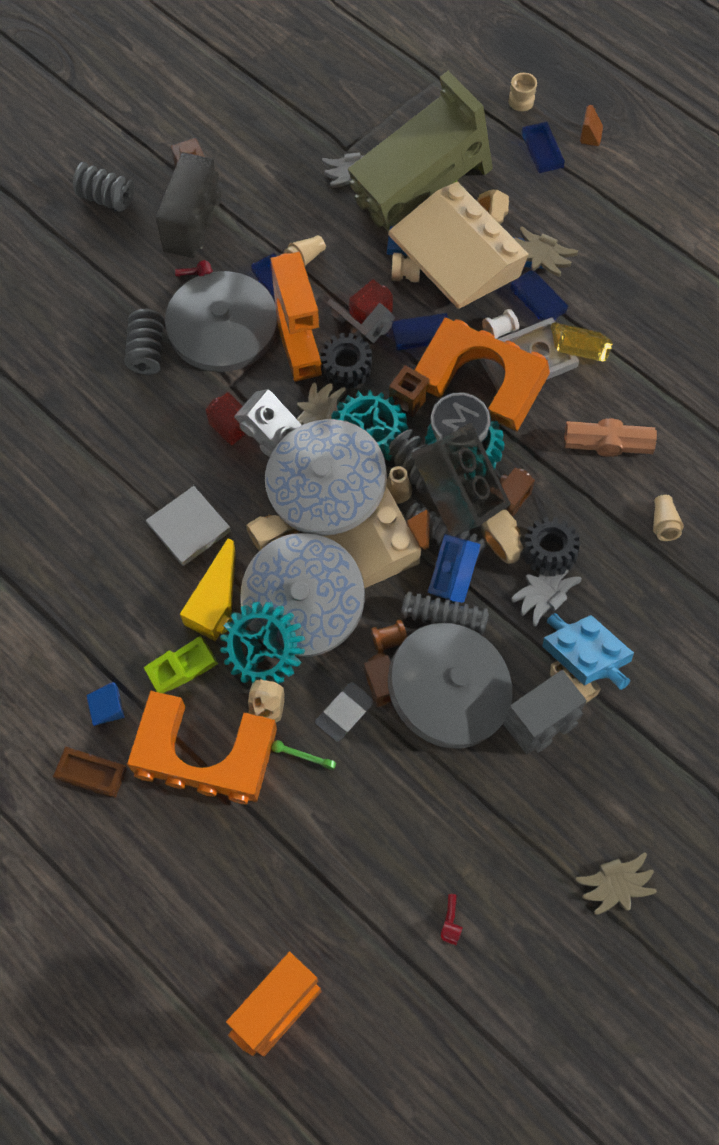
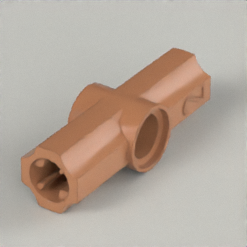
M613 418L603 419L598 423L567 421L564 435L565 448L596 450L599 455L605 457L618 456L622 452L653 454L657 440V430H655V427L626 426L620 420Z

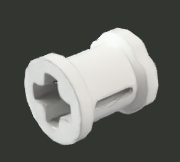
M511 309L505 310L498 317L493 319L485 318L482 321L483 330L491 333L495 339L508 333L512 334L519 331L518 319Z

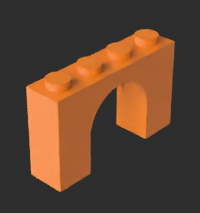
M300 251L270 258L277 324L294 382L321 376V359L312 333V329L319 328L318 308Z
M444 318L415 368V371L430 379L429 384L426 386V392L441 398L456 371L462 365L475 359L492 360L503 367L505 378L488 408L491 421H498V424L517 432L550 374L548 360L538 352L532 351L529 353L520 349L514 342H503L495 339L491 333L485 330L476 331L461 320L455 319L453 321Z
M150 691L127 763L131 771L135 773L134 776L150 782L154 778L166 780V785L178 789H184L185 785L195 787L198 793L215 797L217 793L229 795V800L240 804H248V800L257 802L271 753V746L277 731L275 720L243 713L237 738L230 754L214 766L205 768L193 767L180 760L175 751V741L185 711L182 698Z
M289 951L226 1021L232 1028L228 1036L243 1051L252 1056L256 1052L265 1056L322 992L321 988L317 985V977Z

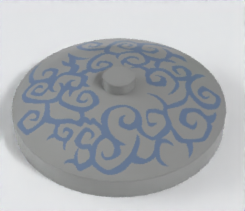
M335 419L309 422L288 433L273 450L265 471L266 492L278 516L298 531L321 536L343 533L363 523L380 504L387 484L385 460L374 438L355 424Z
M296 533L270 542L255 555L248 565L242 580L241 606L248 605L252 608L253 602H260L263 607L265 602H272L274 609L280 605L284 607L283 616L293 613L294 618L290 624L300 623L301 628L295 631L296 636L303 635L305 637L304 641L297 642V647L304 648L305 652L304 654H295V657H311L321 655L336 648L351 635L364 609L365 587L355 560L341 545L318 534ZM257 618L248 626L252 631L259 632L262 626H266L268 620ZM278 630L277 641L284 647L282 633Z

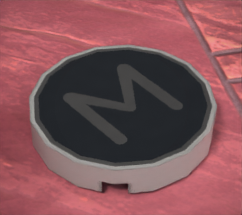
M452 393L441 398L434 405L430 421L436 439L446 447L457 450L480 444L487 436L490 427V415L485 404L477 397L466 393Z

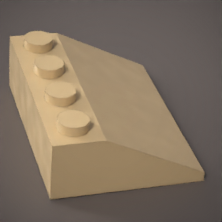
M458 181L437 190L390 229L388 233L394 242L458 309L519 278L529 255Z
M387 486L380 504L363 523L346 532L324 536L341 545L352 556L361 572L365 588L420 564L421 548L407 526Z

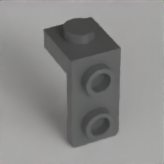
M331 298L327 301V304L333 308L330 313L342 324L347 320L353 325L350 331L354 335L362 337L363 340L367 337L373 344L380 335H384L389 331L393 323L392 321L396 318L386 307L379 303L367 319L360 324Z

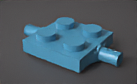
M556 613L548 618L547 623L556 632L544 637L542 647L584 686L596 679L609 678L621 690L629 684L630 679L618 669L632 661L634 652L592 615L572 624H567Z

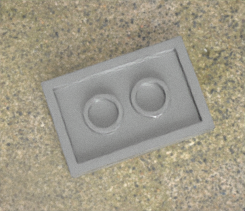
M553 317L498 339L503 342H514L520 349L531 353L534 351L543 355L548 360L550 370L547 379L577 368L579 364L578 358ZM479 359L498 391L504 381L505 370L501 365L492 360Z

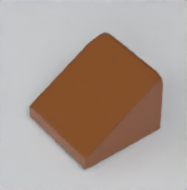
M588 105L580 141L581 144L599 146L603 125L593 105Z
M425 510L407 520L406 523L419 547L424 550L429 548L430 513Z

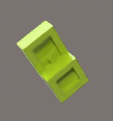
M199 636L176 652L169 650L146 665L144 669L156 691L165 693L189 682L219 663L205 639Z

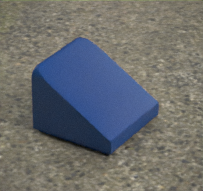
M115 682L86 695L93 726L125 718L119 689Z

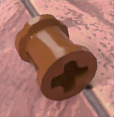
M397 620L394 625L384 628H370L377 654L383 653L386 649L400 646L407 638L402 620Z

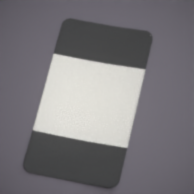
M350 682L315 720V723L338 742L372 706L374 699L355 683Z

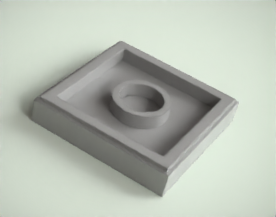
M195 486L188 489L146 520L147 525L182 566H185L231 532L230 526Z

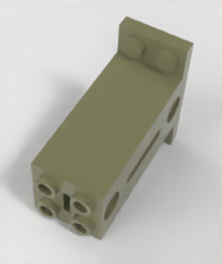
M449 70L440 76L442 90L440 91L441 96L348 168L351 178L349 185L356 193L354 196L356 203L362 210L367 208L371 213L370 217L379 228L383 226L388 232L390 226L394 227L437 190L453 184L472 168H478L484 175L493 169L484 106Z

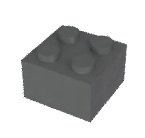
M561 670L511 704L503 725L526 755L534 749L539 753L553 742L551 738L558 732L564 735L578 725L577 720L583 715L582 709L587 700L566 673Z

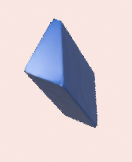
M444 534L428 593L463 603L474 571L480 544Z

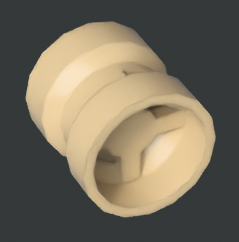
M518 73L512 78L509 105L514 110L527 111L534 105L537 80L533 75Z
M393 253L392 281H401L403 276H406V279H409L410 282H419L420 268L409 256H407V259H404L402 253Z

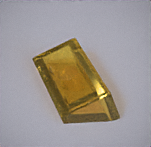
M556 322L551 325L554 345L558 352L603 362L607 360L613 342L601 332Z

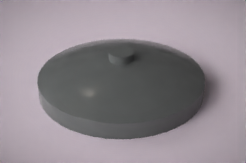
M230 271L212 272L204 276L195 277L185 283L173 295L165 315L166 331L174 351L188 364L213 372L234 371L254 363L271 347L278 329L276 306L269 291L255 279Z
M451 623L427 625L409 635L392 657L388 671V689L392 704L405 725L420 738L441 747L466 748L486 740L504 723L512 703L510 673L498 650L479 633L467 627Z

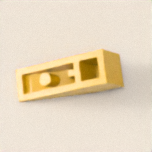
M230 539L226 540L180 613L185 626L213 641L217 640L220 633L225 634L227 632L223 625L227 622H232L231 612L236 551L234 542Z

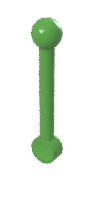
M279 740L272 743L271 747L275 753L285 752L320 764L327 769H335L336 762L330 759H322L284 746L283 742Z

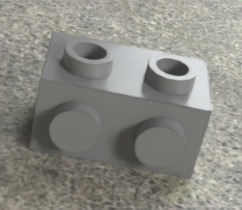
M269 389L256 391L234 416L240 423L241 430L248 436L254 437L260 444L261 451L269 457L277 444L288 433L302 425Z

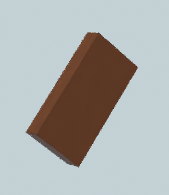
M65 746L53 777L56 780L116 798L127 767L126 765Z

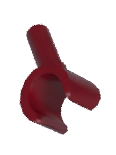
M202 260L197 264V267L175 269V276H204L205 274L212 273L213 269L208 261Z
M448 894L447 915L440 936L443 941L457 945L463 927L453 923L457 895Z

